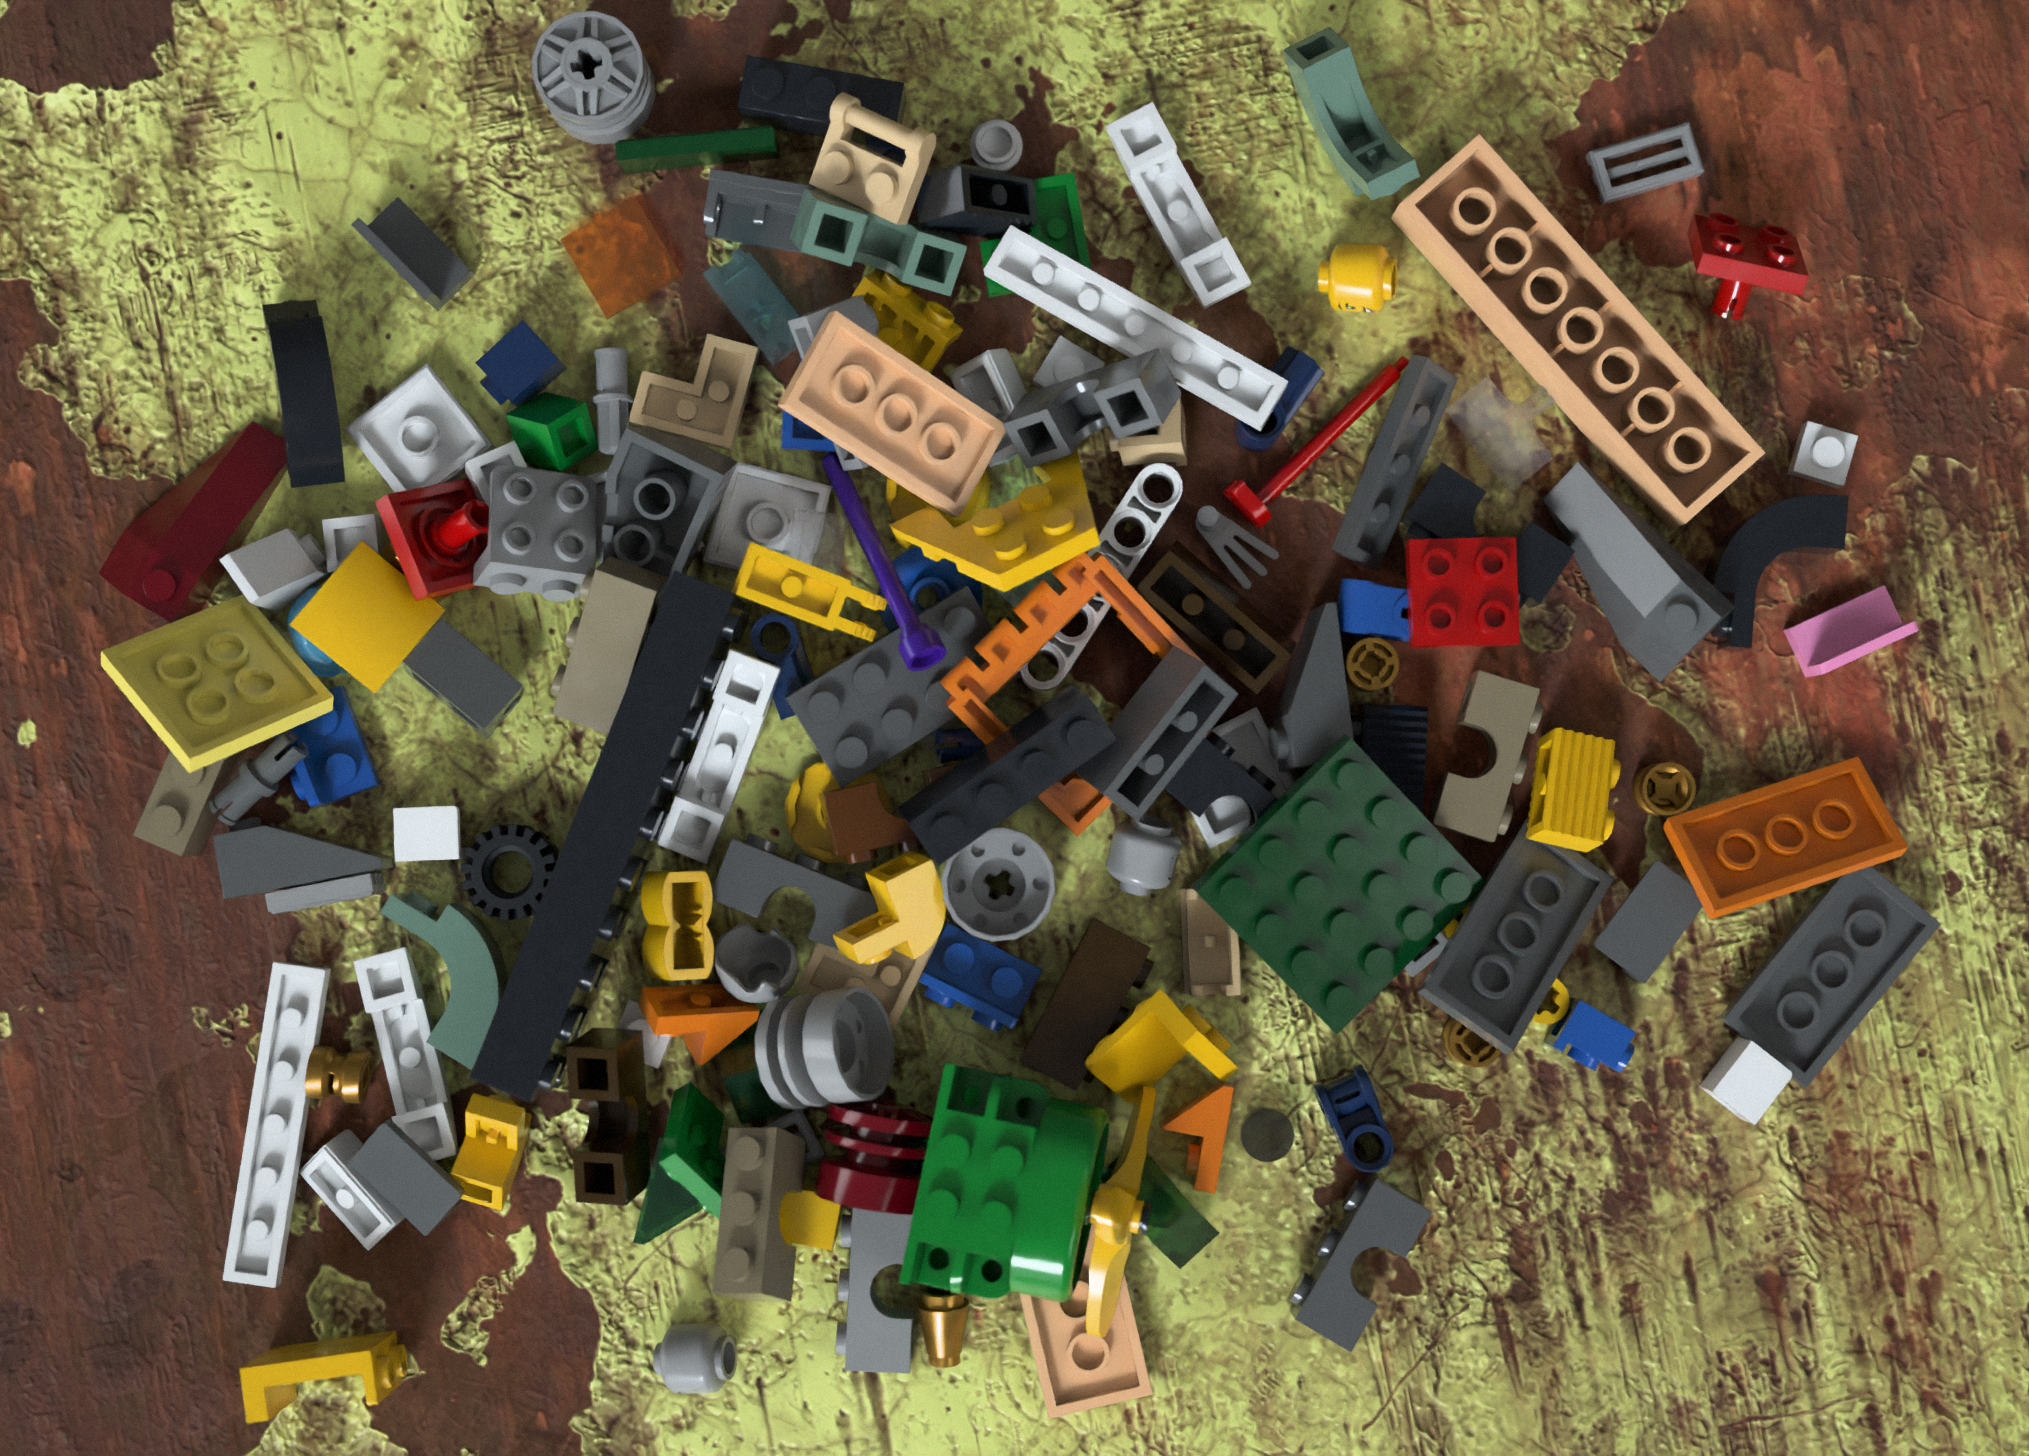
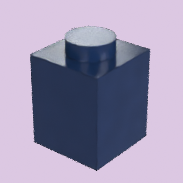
M523 320L475 362L486 374L479 382L500 405L509 399L516 407L536 397L567 369Z

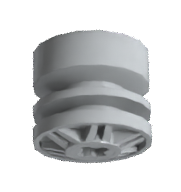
M598 11L573 12L554 21L539 37L532 56L533 81L556 122L573 138L593 145L612 144L635 134L646 122L655 101L654 76L633 32L617 18ZM595 63L597 66L594 68L595 77L585 79L584 75L587 74L586 66Z
M1005 827L990 829L949 858L942 876L943 899L954 921L971 935L989 941L1014 940L1036 929L1049 913L1056 892L1054 869L1044 849L1028 835ZM1004 870L1011 874L1009 883L1015 887V890L1011 897L1002 894L996 901L989 897L992 888L986 884V879L990 874L998 877Z
M853 986L826 990L819 995L805 993L797 997H779L768 1003L759 1017L755 1034V1059L761 1082L770 1098L782 1108L795 1110L804 1109L809 1106H825L830 1102L844 1104L869 1101L881 1095L891 1079L894 1063V1042L889 1018L880 1000L869 989Z

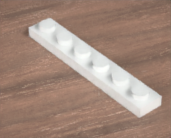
M1012 225L1009 226L984 268V275L1129 358L1159 348L1177 385L1259 431L1262 430L1288 385V380Z
M282 961L273 962L222 1279L224 1281L271 1288L281 1285L310 1098L307 1097L305 1092L306 1068L313 1047L319 1045L331 971L329 968Z

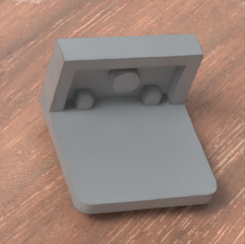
M507 464L496 465L490 473L488 546L474 564L473 585L490 587L492 592L502 595H513L522 591L542 594L546 600L555 602L569 601L573 598L577 599L587 571L590 568L596 569L595 482L585 476Z

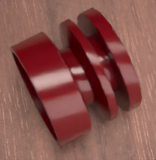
M873 1099L844 1104L831 1102L829 1117L849 1124L851 1128H827L825 1139L847 1148L846 1155L822 1157L815 1195L821 1199L853 1208L881 1213L913 1215L922 1171L910 1167L909 1163L910 1159H925L928 1146L927 1142L914 1139V1136L929 1137L934 1117L923 1114L911 1106Z

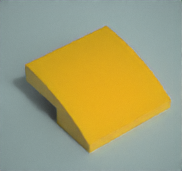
M361 540L289 625L375 694L446 609L433 598L415 601L406 576Z

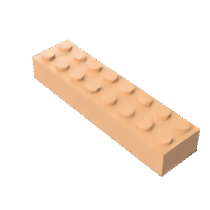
M1480 134L1399 204L1391 217L1393 222L1670 531L1686 524L1765 454L1764 450Z

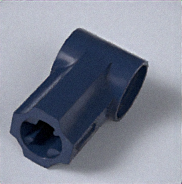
M1288 346L1270 370L1288 380L1285 391L1269 416L1273 430L1267 434H1257L1246 423L1236 418L1234 435L1237 442L1244 449L1251 452H1263L1270 449L1323 377L1325 372L1317 365L1314 359L1301 350H1295Z
M776 613L768 614L757 620L752 627L750 638L751 645L759 659L781 667L773 700L780 719L783 720L795 715L784 696L815 676L796 622L788 616ZM775 622L784 624L788 628L791 637L788 647L780 653L770 652L762 643L763 630L766 626Z

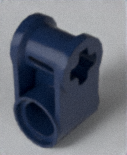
M1360 1064L1354 1067L1353 1074L1323 1085L1320 1081L1312 1084L1325 1120L1330 1129L1333 1130L1347 1162L1360 1171L1369 1173L1380 1171L1386 1167L1393 1157V1140L1380 1112L1378 1098L1364 1067ZM1356 1091V1094L1336 1102L1337 1099ZM1364 1132H1374L1380 1140L1378 1154L1371 1160H1358L1353 1150L1354 1141Z

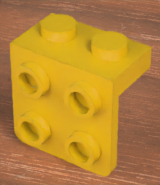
M1161 988L1152 997L1139 1003L1134 1009L1132 1016L1113 1034L1100 1040L1095 1046L1093 1053L1085 1061V1066L1089 1071L1127 1103L1135 1102L1142 1085L1152 1087L1188 1052L1223 1083L1239 1068L1225 1053L1232 1045L1211 1022L1209 1023L1190 1003L1182 1009Z

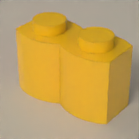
M696 870L647 871L641 888L642 910L649 924L642 943V957L647 974L650 978L670 981L707 979L714 961L713 939L706 925L713 905L712 886L707 873Z

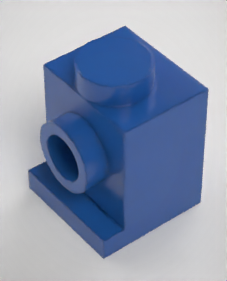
M1569 997L1570 1004L1567 1013L1561 1020L1553 1024L1543 1043L1562 1052L1567 1044L1570 1045L1571 1048L1567 1056L1593 1071L1601 1063L1618 1073L1621 1072L1633 1055L1635 1045L1630 1042L1636 1032L1587 1003Z

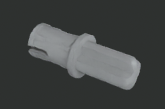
M601 348L594 351L597 395L591 399L592 405L597 407L599 450L603 454L615 455L626 427L630 426L628 421L629 406L633 405L634 397L628 394V351L622 348Z

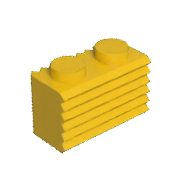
M1554 728L1539 738L1537 743V759L1534 764L1533 790L1531 792L1532 799L1529 804L1530 811L1528 813L1529 821L1527 823L1526 838L1587 853L1604 844V841L1610 837L1614 827L1615 815L1612 809H1608L1610 790L1618 782L1621 768L1619 759L1614 758L1615 741L1613 739L1595 737L1594 735H1585L1583 732Z

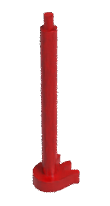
M1402 356L1393 365L1388 364L1255 493L1251 491L1243 480L1238 482L1234 479L1221 493L1222 496L1251 525L1261 529L1272 518L1267 506L1401 378L1400 372L1408 365L1409 361Z

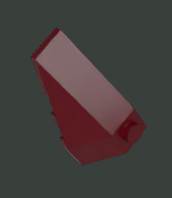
M252 421L124 530L98 574L125 596L170 623L201 611L226 571L220 559L241 547L288 470L283 439Z

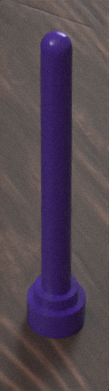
M836 453L826 454L822 459V467L902 631L899 636L901 643L898 649L906 667L910 671L928 669L945 657L947 649L938 631L930 628L927 623H921L848 471H843Z

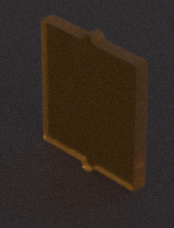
M635 196L603 215L600 213L593 214V221L560 239L607 320L639 301L648 303L650 300L649 295L682 277Z

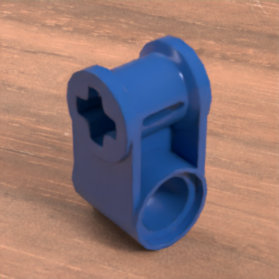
M1341 579L1337 603L1341 635L1409 642L1408 620L1401 618V612L1408 609L1407 589L1388 587L1385 584L1365 580Z

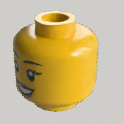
M1340 243L1335 246L1331 253L1330 261L1320 262L1318 273L1319 292L1328 293L1329 302L1334 310L1379 312L1383 309L1387 300H1394L1398 277L1396 258H1389L1386 248L1382 245Z

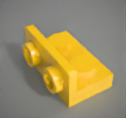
M877 269L864 276L851 297L862 294L865 304L870 305L874 310L879 323L878 339L931 373L949 344L957 340L963 332V329L953 322L955 319L954 315L937 302L925 301L912 291V285L901 282L896 276L886 271Z

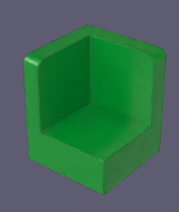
M544 392L506 414L513 440L516 442L525 463L562 472L599 449L588 408L584 401Z

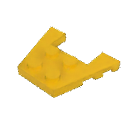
M1077 447L1071 455L1033 467L1034 472L1045 482L1044 484L1031 485L1022 490L1018 497L996 508L980 510L974 514L970 521L953 528L932 505H928L890 524L895 540L899 545L905 548L912 544L921 547L923 555L936 562L943 558L956 563L958 572L1003 592L1100 545Z

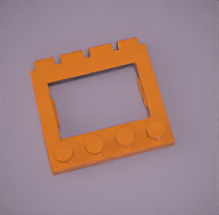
M1096 551L1091 557L1084 552L1054 567L1050 573L1062 586L1055 592L1042 579L1012 609L1024 624L1017 630L1006 618H1003L974 647L985 659V662L978 668L965 656L939 683L951 694L944 703L987 745L1011 728L1009 724L1005 726L996 717L994 712L985 705L1098 593L1118 613L1116 616L1151 653H1156L1163 659L1174 645L1200 662H1204L1101 553ZM1074 771L1037 796L1077 837L1112 803Z

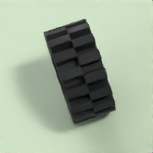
M497 825L491 827L487 832H481L474 838L476 842L473 846H468L464 853L467 855L466 863H461L460 873H465V881L461 883L463 890L469 891L471 895L469 901L474 906L481 907L483 909L482 913L490 917H499L500 920L522 919L535 915L558 859L557 854L559 851L556 845H551L548 841L549 837L543 832H538L534 830V827L527 825ZM508 851H517L523 854L529 860L532 868L530 882L524 889L516 893L502 890L493 878V866L496 859Z

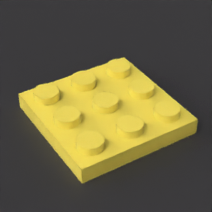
M244 594L101 651V666L189 773L333 711L334 696L255 605L250 604Z

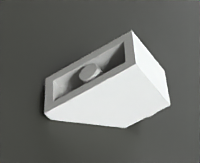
M289 528L230 552L220 559L250 604L279 613L292 605L299 596L304 595L306 590L316 588L331 576L323 565V562L326 561V553L318 541L310 533L303 537L301 533Z

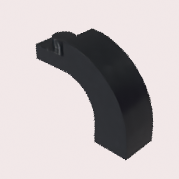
M289 300L282 303L262 305L274 370L284 454L291 488L345 482L334 381L322 316H319L316 300Z
M1811 494L1785 499L1746 517L1724 536L1711 555L1703 575L1735 606L1711 631L1712 637H1717V650L1739 652L1752 648L1756 588L1761 574L1774 558L1786 552L1829 555L1845 549L1848 496Z

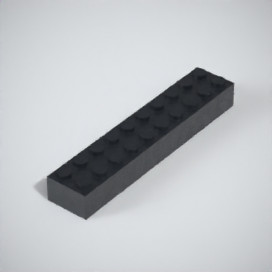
M674 570L469 1078L528 1102L546 1093L549 1094L553 1087L558 1089L567 1073V1058L564 1056L566 1046L573 1037L579 1038L586 1026L591 1009L584 1007V1003L593 988H600L607 974L611 960L603 956L609 942L613 938L619 940L626 927L630 910L623 908L632 889H640L649 869L650 861L643 857L652 839L659 841L670 812L663 809L668 795L672 790L678 792L683 785L690 766V762L683 760L690 741L699 742L709 715L703 709L710 691H715L725 664L723 659L730 642L739 644L747 627L749 615L744 613L746 603L736 594Z

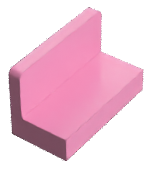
M1885 585L1783 631L1805 678L1830 672L1911 635L1920 629L1915 620L1902 623Z

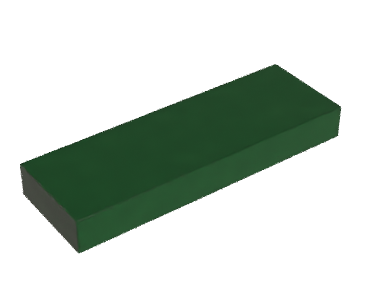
M771 125L626 139L615 142L617 162L624 174L780 158L778 139L774 127H771Z

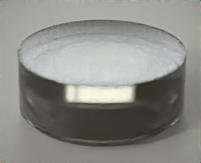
M1260 1107L1252 1110L1245 1116L1240 1126L1239 1135L1241 1143L1247 1153L1256 1160L1263 1162L1279 1160L1289 1152L1293 1145V1126L1290 1120L1275 1108Z

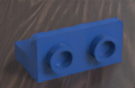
M337 686L329 690L334 696L333 711L289 729L300 738L287 750L289 751L294 746L297 747L302 742L309 749V755L294 766L295 770L290 772V778L300 800L304 801L307 799L310 807H325L382 785L344 686Z
M948 922L918 982L927 986L924 992L926 997L951 1009L955 1002L958 1001L975 1010L971 1019L987 1028L1000 1032L1003 1025L1012 1029L1015 1028L1042 969Z

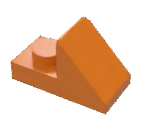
M722 983L641 988L638 1005L655 1035L670 1037L683 1035L687 1048L699 1066L707 1063L755 1023L760 1012L755 1003L740 1001L729 995Z
M1217 1082L1159 1122L1161 1129L1199 1136L1198 1144H1188L1184 1164V1174L1192 1176L1191 1185L1196 1191L1216 1194L1234 1087L1229 1082Z

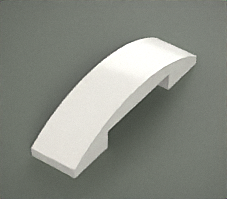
M1151 102L1106 125L1107 133L1154 229L1203 309L1250 286L1251 281L1227 237H1222L1179 159L1177 145L1154 103Z
M730 649L712 699H714L681 790L674 798L658 845L705 864L709 862L757 744L779 679L781 667L736 649Z
M403 947L353 961L365 1011L372 1014L396 1111V1116L392 1117V1121L434 1161L458 1155L455 1120L445 1068L440 1050L426 1042L434 1030V1025L408 948Z

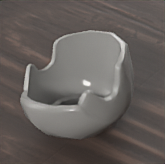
M742 923L722 934L714 947V960L718 978L729 995L740 1001L748 1003L772 1002L782 997L792 988L800 971L795 946L784 936H781L776 928H772L767 933H760L752 929L748 923Z

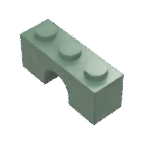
M805 187L789 237L800 252L850 267L853 262L863 263L896 276L903 283L950 297L967 249V245L951 232L945 233L943 230L937 232L936 229L930 231L928 228L922 230L918 222L911 219L908 220L907 225H897L839 197Z

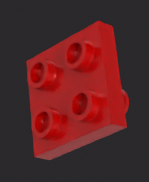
M1711 213L1709 217L1693 215L1687 235L1696 272L1722 278L1716 297L1710 307L1712 312L1726 318L1727 312L1730 309L1732 310L1731 319H1742L1753 285L1802 296L1809 274L1797 238L1792 236L1789 230L1772 224H1764L1761 226V229L1741 225L1738 219L1722 213Z
M468 478L386 494L375 502L415 601L478 587L473 585L474 564L488 546L489 506L476 498Z
M1516 537L1409 539L1405 542L1409 648L1517 646L1520 644Z

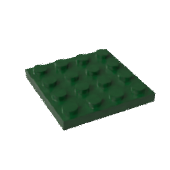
M1344 734L1191 887L1322 1021L1338 1034L1477 896L1486 881L1350 737Z

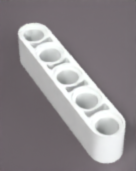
M1154 463L1145 467L1138 474L1100 533V545L1090 549L1087 555L1091 557L1096 551L1101 553L1128 581L1180 499L1183 485L1179 473L1173 467L1164 463ZM1153 477L1165 479L1172 489V497L1166 502L1154 503L1145 496L1143 484ZM1124 521L1137 523L1143 531L1144 540L1136 547H1124L1117 542L1114 536L1115 527ZM1099 593L1080 610L1087 621V628L1081 635L1068 637L1059 631L1037 653H1047L1056 659L1058 673L1052 680L1047 682L1035 680L1028 671V663L1020 670L1023 682L1030 689L1037 692H1049L1056 689L1063 682L1111 607Z

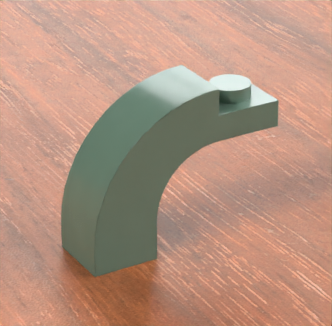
M1327 27L1283 49L1293 83L1307 117L1332 164L1356 196L1365 193L1373 201L1381 196H1388L1398 192L1403 185L1420 177L1415 159L1387 132L1376 115L1362 85L1351 47L1331 27Z
M411 890L408 896L404 893L391 894L380 913L430 943L441 954L450 975L451 990L449 1002L426 1042L472 1070L508 983L506 966L497 942L483 922L459 902L447 904L440 916L435 913L439 905L419 892Z

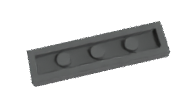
M1418 355L1411 356L1331 548L1363 568L1379 570L1458 380L1456 376L1430 358Z

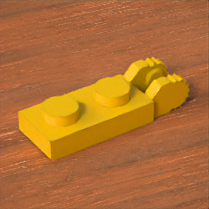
M749 542L731 589V593L826 630L833 631L835 628L872 643L877 631L871 629V626L856 620L850 621L839 617L845 598L857 601L861 606L874 611H885L888 603L886 598L851 585V580Z

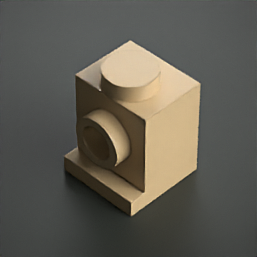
M1181 396L1162 425L1120 439H1116L1110 426H1108L1111 452L1119 451L1123 466L1176 462L1177 466H1187L1186 417Z

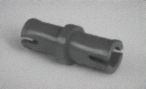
M290 730L280 733L279 737L255 759L247 758L239 766V774L222 791L208 801L210 810L215 814L218 810L226 808L233 802L218 819L229 826H234L239 818L261 797H270L278 790V781L309 755L307 745L302 742L297 747H292L285 754V751L300 737Z

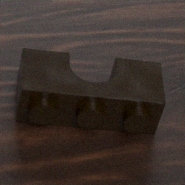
M593 1027L566 1046L569 1099L587 1100L589 1106V1124L583 1142L573 1150L576 1202L626 1206L652 1184L643 1030Z

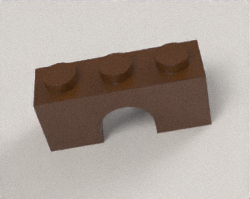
M961 762L922 770L925 788ZM876 782L818 793L832 856L840 857L845 855L847 864L879 858L877 848L897 844L899 853L924 848L903 818L894 817L884 809L880 802Z

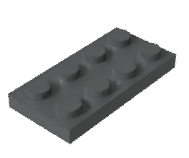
M961 586L917 614L921 623H927L930 628L938 631L947 649L945 657L936 665L922 671L908 670L898 649L901 643L899 636L902 633L898 625L874 640L873 643H869L784 696L841 789L957 717L944 703L951 694L939 681L965 656L979 668L985 662V659L974 647L993 629L968 586ZM1018 672L1006 685L1021 677L1020 673Z
M1528 818L1517 826L1486 877L1485 885L1471 902L1417 991L1418 994L1504 1054L1514 1051L1614 880L1613 877L1573 849L1527 839Z
M1872 866L1834 878L1718 1018L1742 1038L1752 1040L1792 1072L1791 1079L1798 1085L1807 1088L1941 923Z

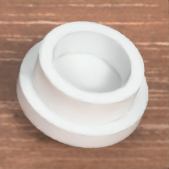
M998 119L986 121L978 126L970 142L971 155L979 167L1005 172L1018 163L1023 149L1022 138L1018 130L1011 123Z

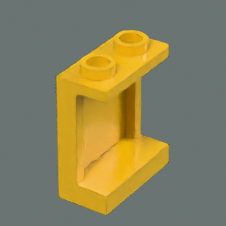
M396 1330L269 1348L240 1368L246 1423L269 1421L298 1398L296 1383L335 1377L361 1375L364 1381L367 1406L380 1404L402 1384V1377L407 1375L408 1359L405 1346L397 1344Z

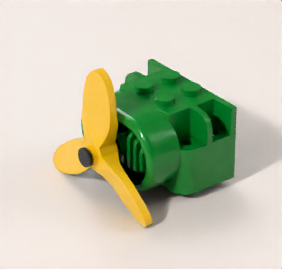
M945 1063L899 1283L906 1285L920 1283L947 1289L956 1294H969L982 1298L997 1299L1009 1293L1017 1292L1052 1301L1066 1302L1073 1296L1077 1287L1086 1254L1091 1225L1096 1224L1089 1268L1086 1330L1089 1335L1104 1338L1114 1317L1125 1263L1130 1252L1132 1233L1138 1234L1141 1229V1235H1147L1153 1203L1147 1202L1146 1207H1144L1145 1201L1138 1200L1146 1159L1147 1138L1156 1100V1088L1146 1085L1141 1086L1133 1105L1121 1152L1111 1178L1106 1184L1101 1183L1100 1186L1109 1135V1115L1104 1108L1058 1098L1057 1094L1050 1087L1038 1082Z

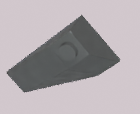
M627 426L606 474V521L602 525L601 542H604L603 562L609 556L670 577L669 583L674 570L686 574L720 505L738 461L690 438Z
M1581 460L1569 470L1543 499L1565 542L1575 550L1573 556L1621 645L1659 682H1662L1735 608L1719 590Z

